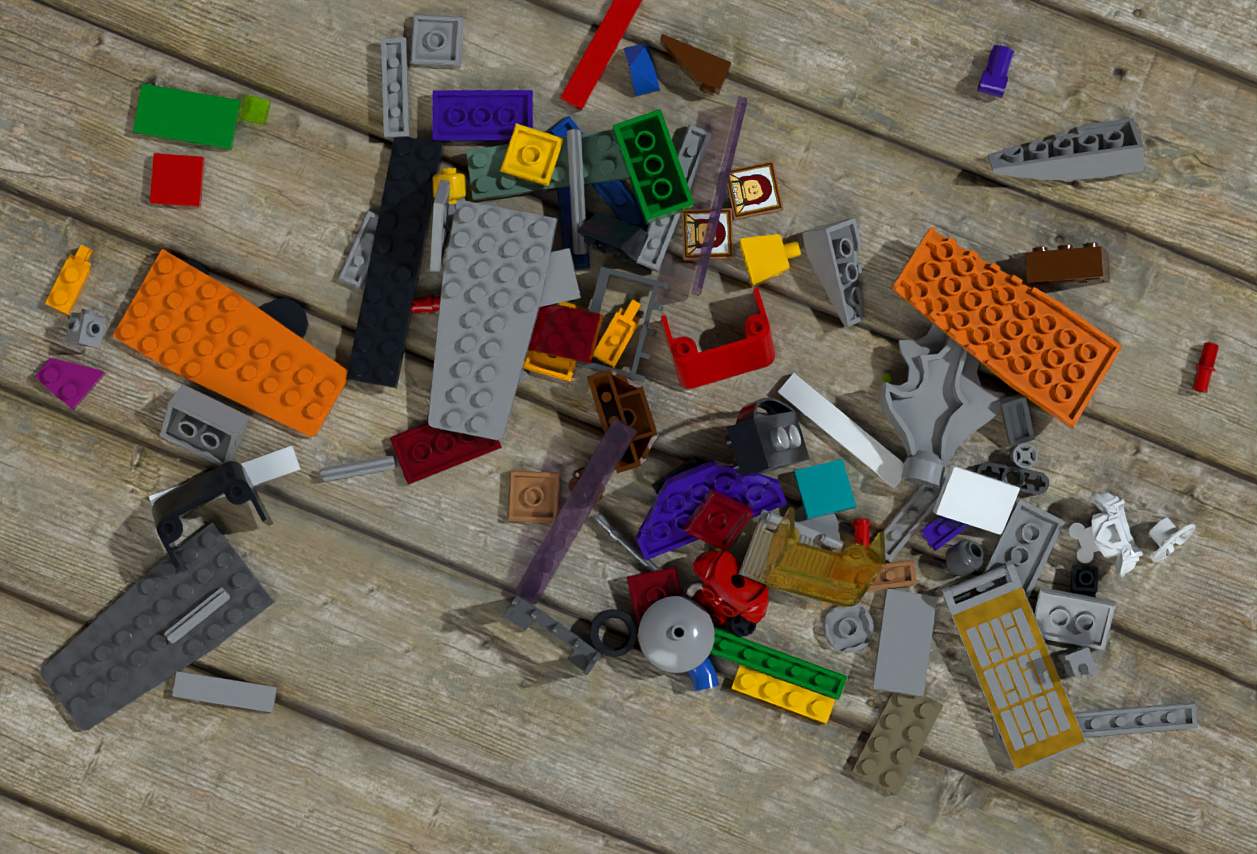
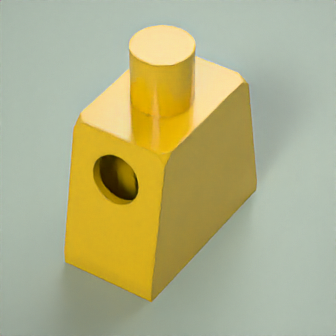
M780 234L739 239L740 249L752 288L789 271L788 259L801 256L798 242L795 241L783 245Z

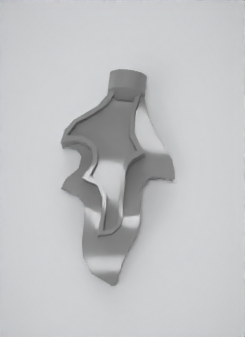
M931 323L926 336L916 341H898L900 353L908 366L907 382L902 385H892L887 382L879 386V402L883 413L901 436L907 452L901 479L929 488H941L945 466L957 447L999 413L1001 409L999 400L1006 398L1004 392H993L982 387L977 374L979 361L935 324Z

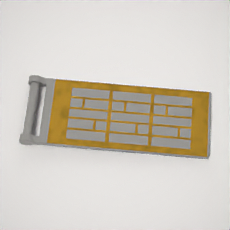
M1008 560L1004 562L1003 566L952 587L947 585L940 588L1014 770L1016 772L1022 771L1085 745L1086 740L1024 592L1013 561ZM1005 575H1009L1011 579L1008 583L956 604L954 602V596Z

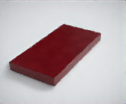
M428 423L390 438L408 485L502 448L499 440L434 428Z

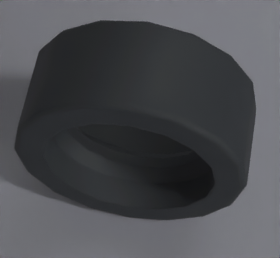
M610 609L603 611L595 617L591 624L590 639L592 645L605 656L619 657L625 655L633 648L637 641L638 630L636 623L629 614L622 610ZM610 618H618L624 621L628 627V639L625 644L618 648L605 646L599 638L601 624Z

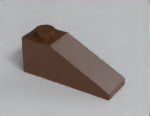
M662 34L660 38L661 46L694 84L700 87L699 90L708 95H713L714 93L719 95L732 62Z

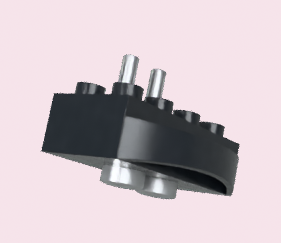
M762 398L747 403L740 410L736 424L727 427L728 433L725 435V440L728 447L733 448L736 456L733 459V464L730 465H733L735 471L741 473L742 477L785 468L810 459L795 410L779 400ZM759 407L766 410L767 414H756L757 408Z

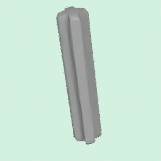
M385 456L325 467L321 469V478L327 482L392 470L395 468V460L393 456Z
M223 587L217 589L164 632L167 640L172 644L176 643L230 599L228 592Z

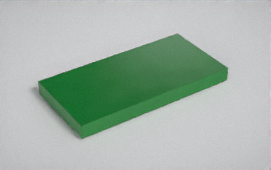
M142 83L133 133L232 150L241 101Z

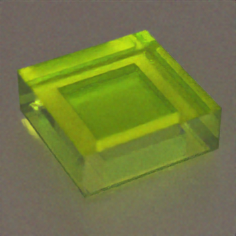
M246 95L240 119L266 126L271 101Z

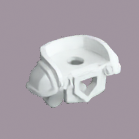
M1092 492L1091 500L1101 513L1092 515L1091 527L1085 528L1080 523H1073L1068 529L1070 537L1078 539L1081 546L1076 553V558L1081 563H1089L1094 557L1093 552L1100 551L1103 557L1107 559L1117 556L1115 572L1119 578L1125 577L1126 573L1134 569L1136 562L1139 561V557L1143 556V554L1136 546L1124 512V498L1119 499L1118 496H1113L1106 492Z

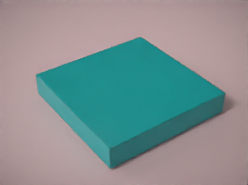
M843 459L794 470L793 474L807 520L856 508V502Z

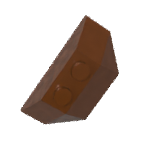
M612 369L587 376L617 474L642 466L658 436L643 386Z

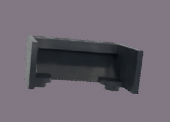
M228 461L154 502L152 514L156 530L176 569L182 572L188 570L174 543L183 533V524L180 517L225 494L229 502L235 505H242L251 500L262 522L268 526L274 524L245 468L240 463Z

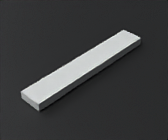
M793 373L777 393L890 486L896 488L902 480L901 475L905 463Z
M293 446L241 463L254 486L301 470ZM185 484L149 496L152 506L157 499ZM223 494V495L219 496L218 498H216V499H214V500H217V499H220V498H223V497H226V496H225V494Z

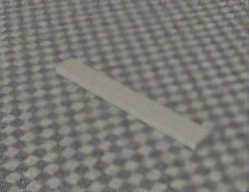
M1195 702L1074 712L1084 737L1198 728ZM992 719L994 744H1004L996 723Z

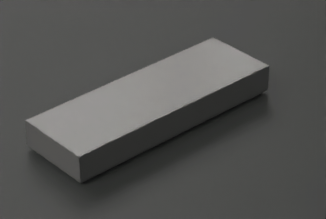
M369 210L365 215L338 277L340 281L359 289L363 288L366 281L379 217L378 214Z

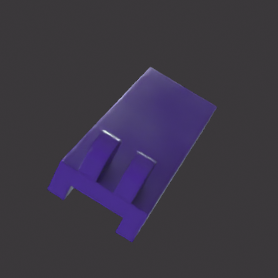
M940 515L921 529L920 533L922 538L927 540L928 546L937 551L967 528L969 524Z

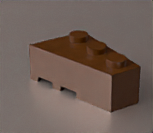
M1084 243L1083 248H1073V245L1057 246L1058 250L1049 251L1047 247L1032 248V252H1025L1027 283L1030 285L1063 284L1064 282L1077 281L1079 283H1087L1089 280L1110 282L1109 252L1102 246H1098V243Z

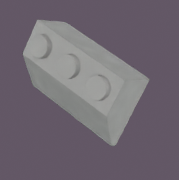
M182 384L169 401L160 437L220 466L228 461H232L246 433L250 417Z

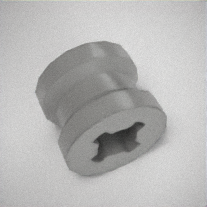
M1028 443L1017 445L1010 453L1011 463L1017 468H1030L1038 459L1037 450Z

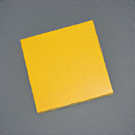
M516 123L500 172L549 187L564 138Z

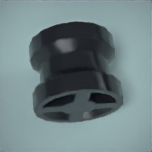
M741 613L733 616L731 619V628L739 636H749L756 629V623L749 622L741 616Z

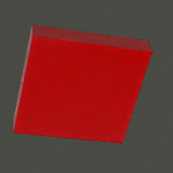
M154 153L149 203L201 207L205 158L201 156Z

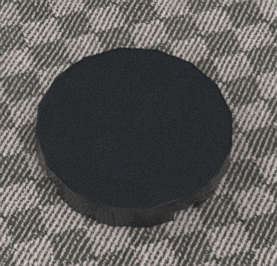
M285 298L276 299L266 304L262 311L301 338H304L309 326L308 317L302 306L295 301Z

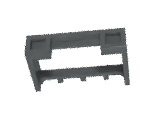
M601 266L589 312L600 314L610 277L653 289L631 373L595 363L590 365L576 361V366L597 372L612 369L632 381L644 382L645 376L636 374L640 358L650 360L651 355L643 353L642 348L646 334L654 336L657 334V330L648 328L652 310L663 311L664 306L654 303L658 288L668 290L669 284Z
M520 595L514 598L503 615L505 619H510L525 631L532 621H535L568 644L574 651L567 660L583 670L585 675L589 674L602 655L592 645Z

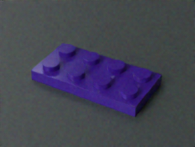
M533 90L433 91V141L510 142L516 123L533 129Z

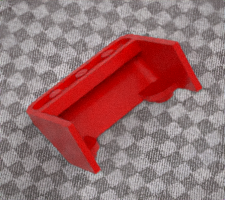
M758 287L752 291L757 314L750 316L744 325L747 338L698 353L697 346L691 338L682 336L673 339L666 315L661 316V325L678 381L682 387L686 389L699 388L766 368L773 363L775 349L769 321Z

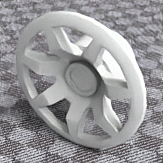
M1168 517L1158 522L1149 532L1150 537L1160 546L1153 555L1152 561L1154 563L1162 561L1168 557L1166 553L1168 555L1172 554L1174 551L1173 544H1184L1193 534L1196 525L1189 524L1179 530Z

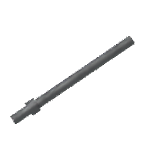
M602 514L594 520L609 534L607 537L610 540L620 544L647 571L660 569L652 560H645L642 551L624 535V531L618 525L615 527ZM681 588L682 597L691 599V597Z

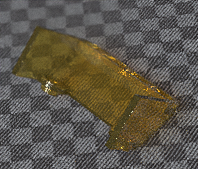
M790 507L774 531L764 569V583L771 588L843 607L855 606L860 602L886 565L884 533L879 532L869 547L853 544L847 547L842 554L798 542L799 530L795 527V508Z

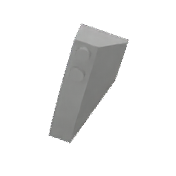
M1133 118L1076 127V132L1065 135L1062 131L1054 134L1053 139L1042 141L1039 138L1031 141L1027 147L1022 148L1017 145L988 154L993 173L1019 178L1077 180L1106 178L1114 175L1144 171V146Z

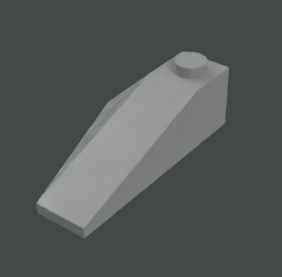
M850 218L802 232L807 256L844 327H849L863 321L862 289L858 287V274H862V265H858L857 251L861 250V240L856 219Z

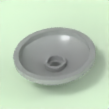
M671 596L655 602L642 616L638 628L639 645L646 659L655 667L670 673H683L698 667L708 657L714 644V626L709 614L699 603L686 597ZM676 628H680L683 631L682 637L675 636L674 630Z

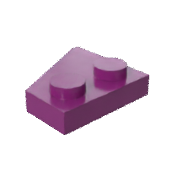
M50 358L34 377L67 406L75 410L106 373L102 370Z

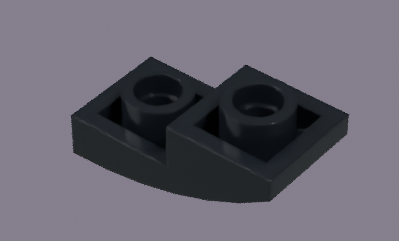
M1073 565L1071 569L1070 593L1096 598V593L1098 592V567Z

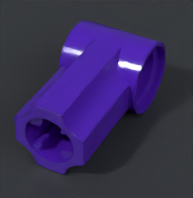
M993 45L986 70L982 73L977 91L1002 98L1008 82L1007 73L1014 54L1013 50L1006 46Z

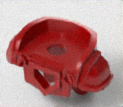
M712 550L703 552L695 559L692 564L694 572L705 582L702 584L703 590H697L691 599L699 603L703 608L707 606L712 610L710 618L715 625L721 626L728 617L737 616L739 613L749 622L758 623L761 621L769 605V588L765 584L738 574L742 564L728 551Z

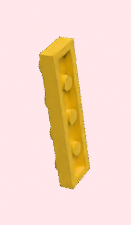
M739 665L731 689L826 724L835 703V699L743 665Z

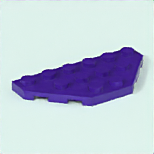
M712 460L667 478L636 534L637 542L645 560L699 540L684 532L683 526L711 488L751 507L754 511L751 518H754L761 514L762 509L769 512L787 505L778 479L762 474L742 477L741 473L735 471L733 465L717 460Z

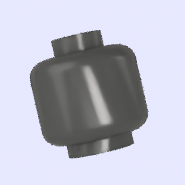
M967 539L961 540L947 550L945 557L946 566L957 576H967L979 569L983 564V550L976 542Z

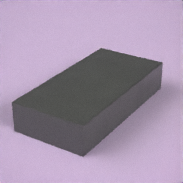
M1019 393L1000 399L1006 435L1010 446L1035 440L1026 396Z

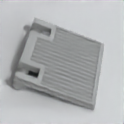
M762 509L738 574L821 606L844 542ZM768 522L778 526L775 533L765 530ZM822 544L832 547L829 555L820 552Z

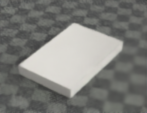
M951 465L933 512L937 515L1002 535L1020 488Z

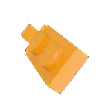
M81 244L75 255L70 254L45 302L46 305L67 315L71 314L91 273L90 268L92 264L88 260L93 252L92 249Z
M632 299L627 310L620 308L616 312L594 351V358L615 368L638 327L640 318L636 314L641 307L639 302Z

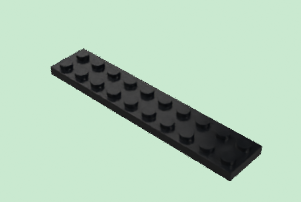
M410 137L394 138L346 378L349 381L395 389L398 387L412 315V306L414 305L413 302L434 203L433 176L440 172L445 144L442 142Z

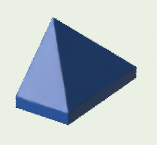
M648 42L624 48L636 97L660 91Z

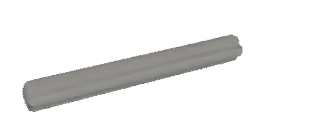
M571 129L567 131L572 238L573 253L578 255L587 253V243L583 242L584 237L578 233L579 227L586 222L581 131L579 129Z

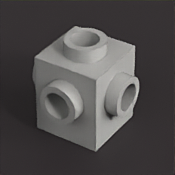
M82 309L81 313L71 312L67 322L65 342L85 347L100 348L102 337L105 334L106 319L97 317V312Z

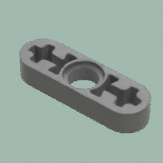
M991 462L979 465L975 471L981 474V471L990 467V472L998 474L999 469H1003L1000 475V481L1006 482L1005 476L1008 472H1016L1019 476V482L1015 486H1018L1020 488L1019 492L1039 495L1046 492L1049 487L1048 477L1038 471ZM1024 473L1028 474L1026 477L1028 480H1035L1037 476L1040 477L1039 480L1043 482V487H1038L1036 491L1034 490V485L1025 484V489L1021 488L1024 483Z

